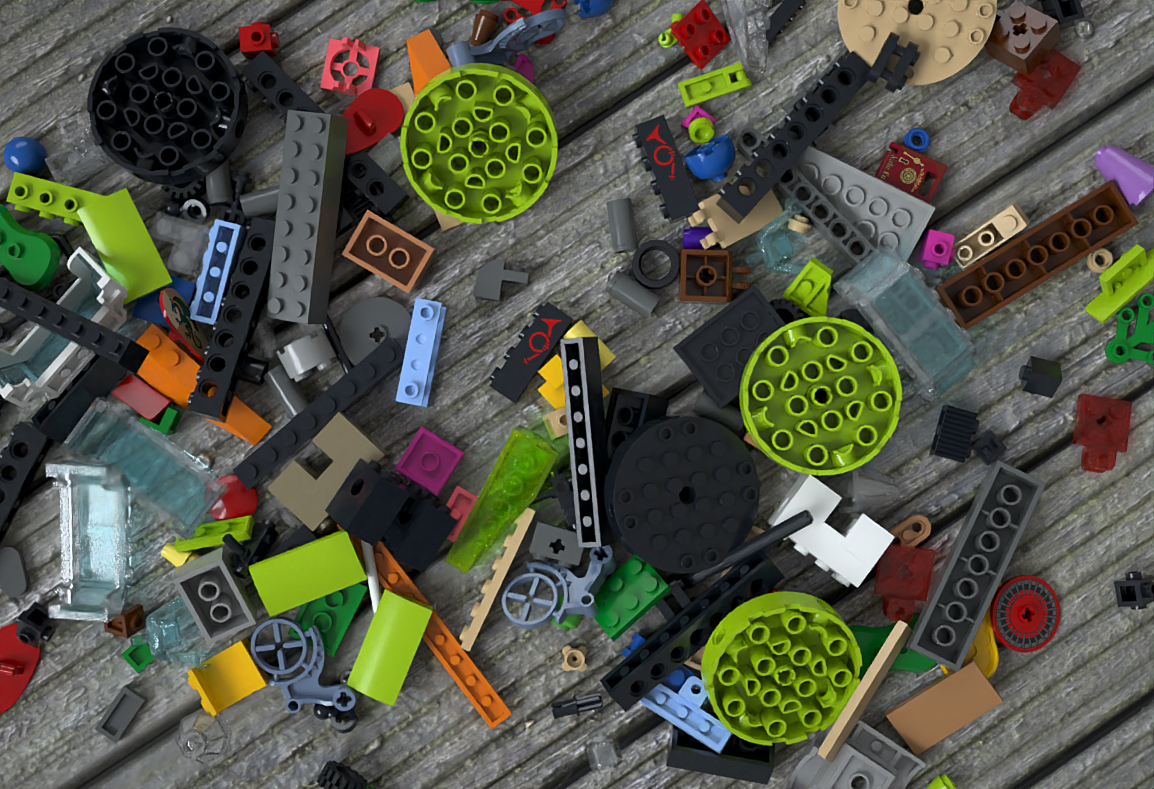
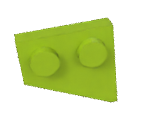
M812 256L782 296L788 301H793V304L798 305L801 310L811 317L827 316L833 270Z

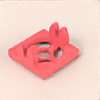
M348 37L342 38V41L330 38L320 85L321 90L358 97L361 93L373 89L380 48L367 46L358 39L353 42ZM350 50L348 60H345L343 63L333 62L340 53ZM359 52L367 59L369 69L360 67L357 62ZM349 63H354L358 67V71L354 76H347L344 73V67ZM332 70L342 73L345 77L344 84L334 79ZM359 76L367 77L361 85L355 86L352 84L353 80Z

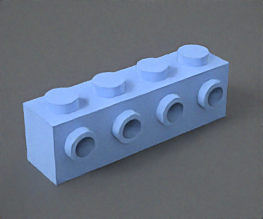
M215 219V223L209 233L210 242L208 250L205 251L203 256L202 273L199 275L196 284V296L191 303L190 319L214 325L215 320L219 319L222 311L221 301L224 295L228 293L230 287L229 278L231 273L236 270L238 264L237 254L244 245L246 228L243 226Z

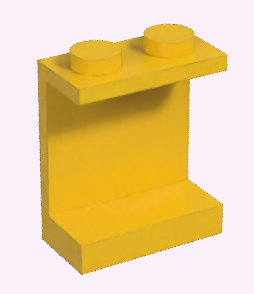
M247 637L187 672L189 684L195 691L199 692L204 710L207 713L210 712L212 717L256 690L258 691L268 685L270 678L268 673L255 662L251 653V644Z

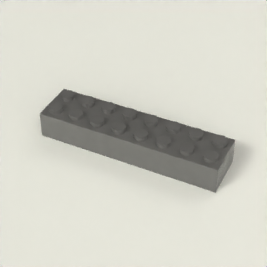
M288 110L266 317L302 324H326L349 118L332 114Z
M999 460L991 463L905 645L906 648L951 671H959L1046 485L1045 482Z

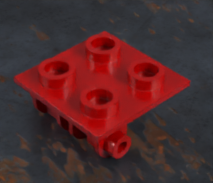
M700 0L679 22L676 20L669 26L671 28L670 33L674 34L678 41H681L679 46L685 47L683 49L684 53L688 54L692 64L697 65L700 70L732 40L705 0Z

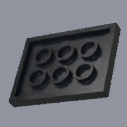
M753 285L675 345L673 350L719 409H721L739 395L745 366L755 349L765 338L786 324L758 288Z

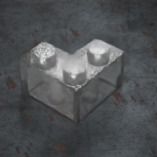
M77 113L56 124L67 148L45 158V161L57 183L70 186L112 164L108 155L95 140L90 128L91 122L88 118Z
M157 212L150 237L173 245L166 268L198 279L203 267L204 253L208 250L211 229Z

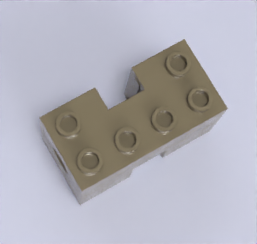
M338 412L312 440L333 460V463L321 475L304 459L300 463L293 460L267 488L312 531L319 529L323 531L335 522L325 509L360 458L367 462L373 459L384 467L390 462L387 458L391 453L348 413Z

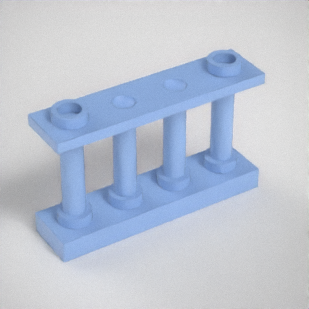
M420 298L415 300L396 401L428 407L447 308L442 307L441 302Z

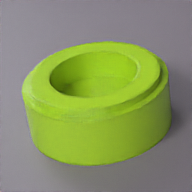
M697 118L690 123L688 128L691 140L699 144L709 142L715 134L714 125L708 118Z

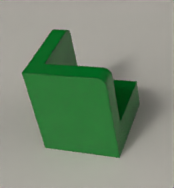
M169 405L158 423L151 422L145 417H141L139 422L163 434L173 435L184 412Z

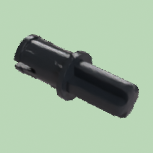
M600 693L578 698L574 695L573 699L551 703L553 717L558 719L573 714L580 716L582 712L602 708V696Z

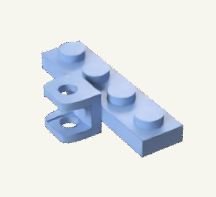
M691 676L686 680L678 694L659 683L638 701L719 754H721L733 734L721 721L703 711L709 699L704 690L702 680L695 676ZM696 690L700 691L699 694H694L693 692Z

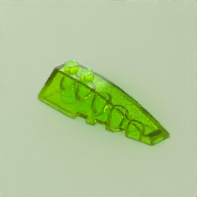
M522 425L515 427L449 551L445 562L467 574L534 501L560 452L537 433Z

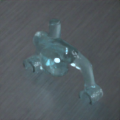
M789 198L785 203L786 210L756 234L759 251L745 257L748 266L763 260L770 272L781 274H799L807 263H782L785 258L794 254L793 248L784 230L774 233L793 214L798 215L802 212V208L792 210L793 203L799 199Z
M181 596L157 609L146 618V634L130 638L132 647L149 644L152 657L155 659L178 663H192L199 669H204L211 665H202L200 663L201 656L209 655L208 653L193 655L167 651L170 648L181 645V634L177 619L163 620L162 618L185 604Z

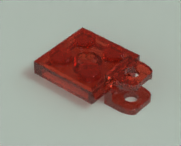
M1052 48L1029 76L1018 71L1015 73L1010 82L1019 87L1020 90L1012 99L1009 111L1025 121L1043 105L1053 110L1081 67ZM1041 69L1048 70L1051 77L1044 79L1042 77L1044 73ZM1019 105L1025 108L1026 111H1021Z
M1083 393L1078 395L1073 444L1085 446L1082 448L1081 466L1084 471L1103 473L1106 470L1110 471L1115 466L1117 452H1127L1132 402ZM1102 417L1108 422V426L1104 430L1101 429L1100 424H1097V420L1102 419Z
M890 543L879 558L874 593L884 595L882 610L890 621L898 622L901 620L904 623H909L914 613V600L927 601L935 555L933 549ZM904 565H907L908 570L911 571L910 575H907L906 578H902V575L898 573V570L903 569Z

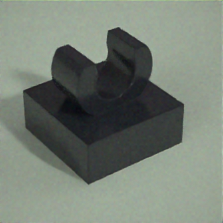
M987 430L972 443L973 452L987 466L1008 449L991 430Z

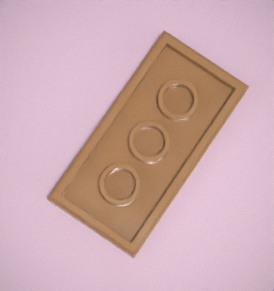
M971 658L961 665L958 672L950 671L885 713L886 717L917 756L1003 702V699Z

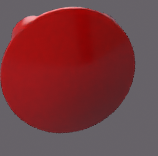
M236 475L223 476L217 479L208 490L206 498L208 511L216 521L253 515L257 507L258 491L256 488L248 490Z

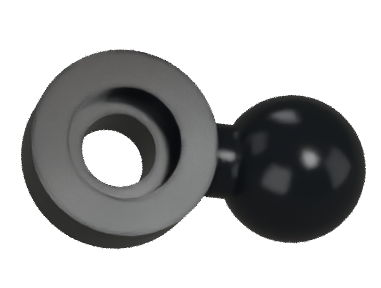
M200 197L191 198L184 204L177 198H170L163 206L164 213L168 217L178 218L183 214L185 219L192 224L204 222L211 213L208 202ZM196 206L200 207L201 213L196 210Z
M317 703L314 705V715L320 720L330 718L333 728L339 733H349L357 725L358 717L353 708L348 711H341L337 708L334 709V706H325ZM349 718L348 723L341 724L343 719Z

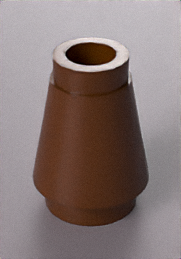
M480 9L479 14L475 15L470 44L480 46L487 43L499 25L497 23L499 16Z

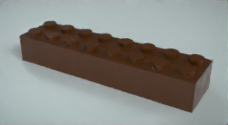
M1110 180L929 291L950 322L955 333H960L1139 223L1113 181Z

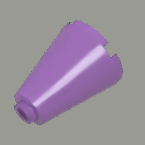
M1114 145L1109 147L1102 146L1093 156L1096 158L1094 162L1095 167L1106 182L1113 181L1132 213L1136 210L1132 207L1133 205H1142L1154 193L1153 165Z

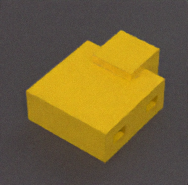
M556 354L538 371L546 380L538 391L558 410L565 407L566 404L562 359ZM602 385L603 398H605L610 392Z

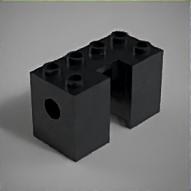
M360 458L325 511L344 531L376 547L379 541H382L385 546L394 552L393 556L396 559L424 573L458 522L451 515L453 510L441 503V500L431 493H428L427 496L422 494L423 489L413 482H410L408 485L403 483V477L392 470L390 472L386 471L385 467L375 460L371 459L370 462H367Z

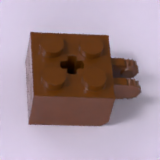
M1015 0L1006 12L996 10V23L993 24L991 33L985 43V49L992 58L1029 76L1061 39L1058 21Z
M681 249L679 253L678 303L729 305L731 303L732 290H748L751 288V284L747 282H732V274L748 275L751 274V268L733 267V251ZM703 271L707 272V276L711 277V280H708L707 283H704L699 278Z

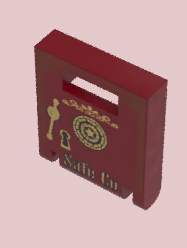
M891 142L889 149L897 152V154L886 151L875 177L930 203L948 166L898 143ZM927 175L935 179L925 198L917 193Z

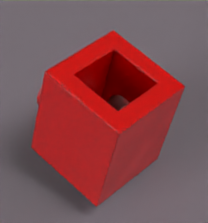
M253 22L251 26L239 27L240 49L246 59L255 58L262 50L269 57L276 56V48L280 46L279 36L269 24Z

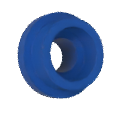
M921 128L909 130L904 137L905 147L918 153L924 152L930 144L928 133ZM913 137L919 138L920 145L913 144Z

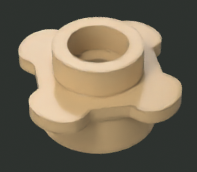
M565 646L562 650L564 655L562 668L565 671H585L587 668L585 663L587 649L584 646L579 648ZM576 656L577 660L573 661L572 657Z

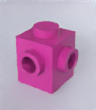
M931 229L926 231L923 235L917 262L923 263V267L936 271L947 266L954 258L955 248H952L955 235Z

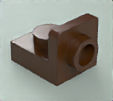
M108 604L101 609L106 632L128 639L146 626L143 605L137 604L126 610Z

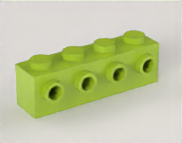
M14 172L6 201L14 204V209L28 214H30L31 210L39 211L40 217L55 220V216L64 218L63 223L79 227L82 221L77 210L106 196Z

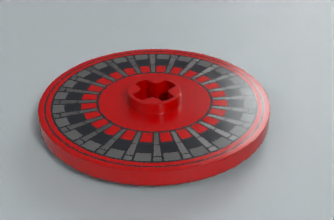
M1019 575L1010 578L999 587L991 602L990 623L995 636L1005 647L1022 653L1033 652L1044 647L1056 633L1060 620V605L1056 593L1047 582L1035 576ZM1026 609L1028 610V613L1025 615V618H1023L1022 614L1025 613Z

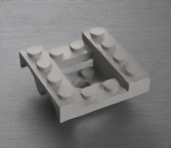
M860 719L856 722L832 763H829L818 755L817 751L834 726V722L824 731L818 730L781 789H854L851 786V782L856 776H862L865 779V784L861 789H906L913 776L919 770L925 768L927 764Z

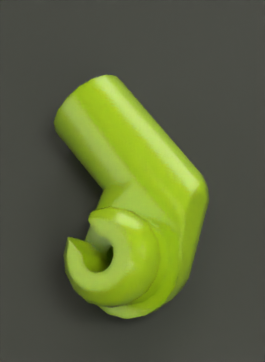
M672 14V23L676 20L679 22L685 15ZM671 28L662 32L658 37L659 44L664 48L672 47L678 42L674 34L670 33Z

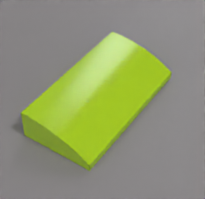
M127 188L77 210L107 273L127 289V298H124L123 305L172 285L173 281Z
M344 530L249 566L254 584L270 617L368 579L365 564L350 534Z
M385 588L346 685L394 707L432 614L433 606Z

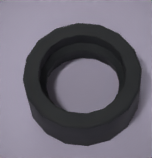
M650 240L643 243L635 251L632 259V273L635 279L649 289H662L669 286L676 279L680 269V258L676 249L662 240ZM659 250L669 257L671 268L664 278L653 280L643 274L641 260L647 252Z

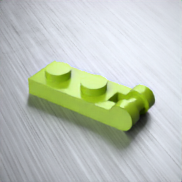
M739 62L679 82L677 86L685 109L751 88V80L747 78L745 73L747 70L745 63ZM736 75L738 82L731 83L729 76Z

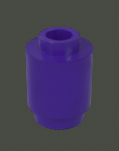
M711 227L683 229V249L704 250L700 240L713 233ZM719 243L713 245L712 247L706 250H714V248H718Z

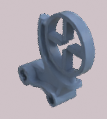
M563 9L543 11L527 19L522 17L507 26L494 40L483 45L469 46L467 41H462L448 47L446 52L453 67L469 63H489L505 67L509 64L508 61L512 56L520 51L527 50L532 42L554 34L567 24L568 19Z
M609 545L592 548L590 551L591 562L587 574L583 578L575 577L568 569L556 563L547 561L528 562L527 568L529 573L520 575L512 580L502 596V607L509 621L523 629H534L545 625L553 617H556L555 621L558 624H562L567 615L584 614L588 618L595 617L599 609L594 597L600 586L605 582L607 575L612 574L617 568L612 548ZM536 571L548 573L559 581L554 584L548 577L536 573ZM528 581H533L529 594L534 599L535 605L549 609L544 616L533 621H528L532 606L528 602L527 597L512 593L515 588ZM541 582L546 583L552 588L554 594L553 601L536 598ZM563 586L564 600L561 609L557 611L559 607L557 589ZM509 600L525 603L520 620L514 618L509 613Z
M280 616L264 621L255 630L251 639L252 656L263 670L274 674L272 678H269L268 684L282 688L287 699V711L297 713L305 703H317L325 706L334 705L341 711H348L356 704L361 692L346 685L347 681L341 685L322 686L320 684L319 677L325 663V646L316 625L310 627L305 632L304 628L295 620ZM273 623L274 636L277 643L282 640L280 623L294 628L301 639L286 641L283 644V648L303 646L300 660L293 666L287 667L285 651L281 648L277 652L280 668L266 663L259 652L274 650L277 644L257 645L258 635L263 627ZM312 636L313 656L309 664L305 661L309 650L308 637ZM300 665L306 669L296 676L280 678L281 674L290 673Z

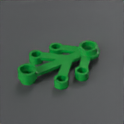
M1142 294L1137 298L1138 312L1134 334L1127 339L1128 323L1133 321L1135 317L1134 311L1130 308H1122L1116 313L1118 322L1115 339L1109 341L1105 347V355L1110 362L1121 364L1130 358L1146 361L1148 364L1154 365V361L1151 358L1154 350L1146 352L1133 349L1140 342L1154 345V320L1147 324L1149 310L1154 306V296L1152 294ZM1144 297L1149 299L1148 306L1143 303ZM1124 311H1126L1129 315L1127 320H1124L1122 318V313ZM1118 346L1121 347L1123 350V353L1120 356L1116 353V348Z

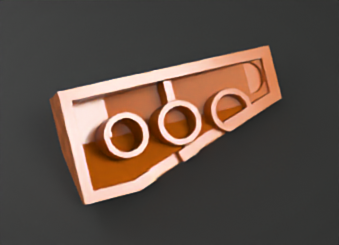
M429 29L406 40L415 97L432 78L451 68Z

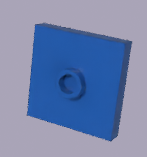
M170 275L173 283L165 288L176 290L185 299L188 306L191 307L197 290V283ZM165 288L137 299L132 316L172 329L163 316L160 307V292Z

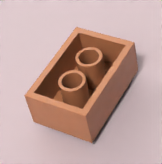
M367 210L341 255L413 295L437 250Z

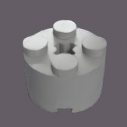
M323 329L316 331L318 336L315 333L309 334L283 347L284 350L276 351L290 379L294 378L298 382L312 375L311 369L317 367L318 370H321L335 363L334 357H336V354Z

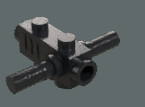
M562 468L548 473L551 484L547 485L548 488L528 495L524 499L529 507L550 497L552 499L558 498L566 522H568L572 531L577 529L574 496L572 494L573 483L571 476L566 477Z
M263 519L261 523L255 522L251 539L244 540L242 545L231 534H226L223 537L222 541L234 552L231 557L232 563L230 564L234 568L232 571L234 575L241 579H246L248 575L251 576L249 566L263 561L278 535V532L275 530L276 525L267 519Z

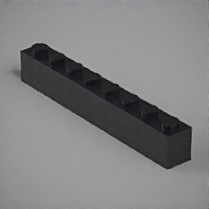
M0 277V308L137 374L149 350L117 332Z
M598 336L560 339L578 548L603 547L616 543V539L608 524L603 503V486L605 475L608 474L609 459Z
M389 337L232 471L248 490L260 486L312 442L338 412L346 413L402 366L405 350L395 338Z

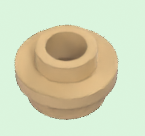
M795 214L794 218L788 217L787 219L789 221L787 228L796 232L807 234L808 229L812 228V225L808 224L809 219L804 216Z
M1100 247L1087 255V266L1095 273H1102L1106 268L1112 266V254L1109 250ZM1097 256L1101 257L1102 259L1101 265H1098L1095 262V258Z

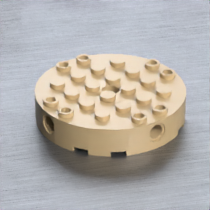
M838 0L837 5L838 24L845 46L850 53L854 51L870 67H872L890 32L900 36L897 44L906 47L909 41L919 45L917 51L921 52L915 66L909 65L904 74L908 76L905 85L910 86L931 84L944 80L968 65L985 45L993 28L997 10V0H919L923 6L919 14H912L909 11L908 4L911 0ZM891 54L884 68L893 71L900 57Z

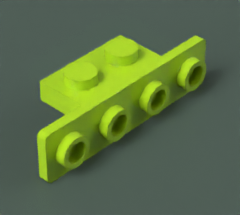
M1136 244L1132 249L1124 252L1116 263L1106 268L1101 276H1099L1102 293L1085 307L1086 313L1099 322L1105 323L1154 280V247L1146 253L1143 247Z

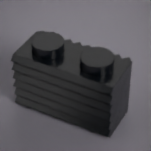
M943 405L929 454L958 463H964L965 459H969L972 452V444L969 443L972 434H976L979 426V420L976 419L977 413Z

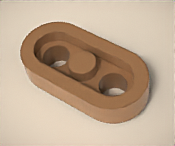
M915 514L890 529L888 532L899 539V544L893 546L890 543L886 551L893 555H902L926 539L931 532L929 520L922 515ZM917 522L920 525V529L914 532L912 525Z

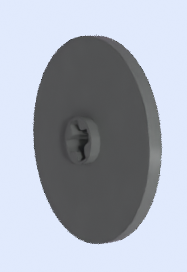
M371 297L356 303L346 313L340 328V342L348 359L356 366L389 337L395 338L402 348L406 350L412 316L400 303L385 297ZM376 328H379L380 332L385 333V337H381L380 342H377L376 338H372V333L376 332Z

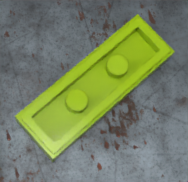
M252 515L179 528L174 547L177 552L222 545L225 544L222 539L226 534H231L238 542L250 540L255 521Z

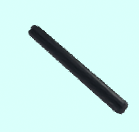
M804 510L740 544L734 550L728 552L725 557L726 560L701 572L686 573L681 580L690 589L811 525L814 521L813 516L808 510Z

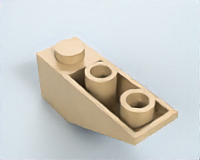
M1015 201L954 244L952 248H955V261L963 270L1027 227L1030 220Z

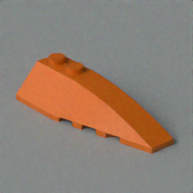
M152 323L136 341V343L149 350L137 374L164 397L188 410V399L190 394L195 391L197 372L200 367H203V363L178 340H170L168 337L169 332L161 325ZM217 386L210 388L208 397L215 395ZM236 393L225 423L204 418L255 446L273 428L270 423Z

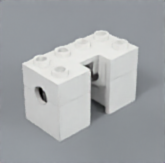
M802 473L767 520V523L772 528L792 516L808 510L814 519L812 524L783 540L785 541L788 538L795 543L794 548L803 555L807 556L810 553L817 559L814 563L826 572L829 569L832 570L831 576L846 587L852 584L858 588L895 537L862 513L860 516L855 511L851 513L838 532L825 523V520L842 497L812 475Z

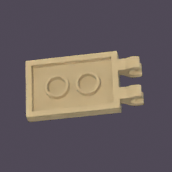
M739 186L742 194L750 195L747 187ZM770 189L740 224L716 205L717 201L721 198L718 194L700 202L698 205L701 210L693 213L687 219L692 227L707 220L713 233L700 240L704 250L717 243L724 249L786 217L772 189Z

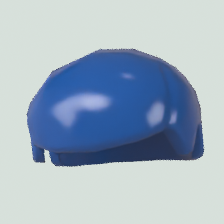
M24 136L15 137L5 145L3 157L6 167L12 170L13 173L36 175L45 166L47 154L45 147L38 140Z

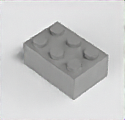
M223 547L176 567L173 576L176 588L208 645L256 624L257 609L241 579L233 574L234 568L230 565L232 562Z

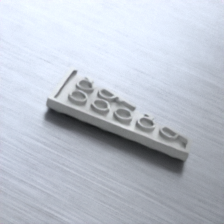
M810 145L793 163V166L901 273L936 207Z

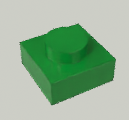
M144 637L137 639L121 654L138 674L160 656Z

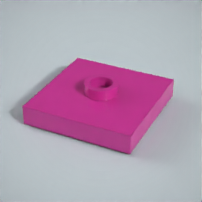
M421 426L396 465L395 470L434 495L439 496L465 452Z

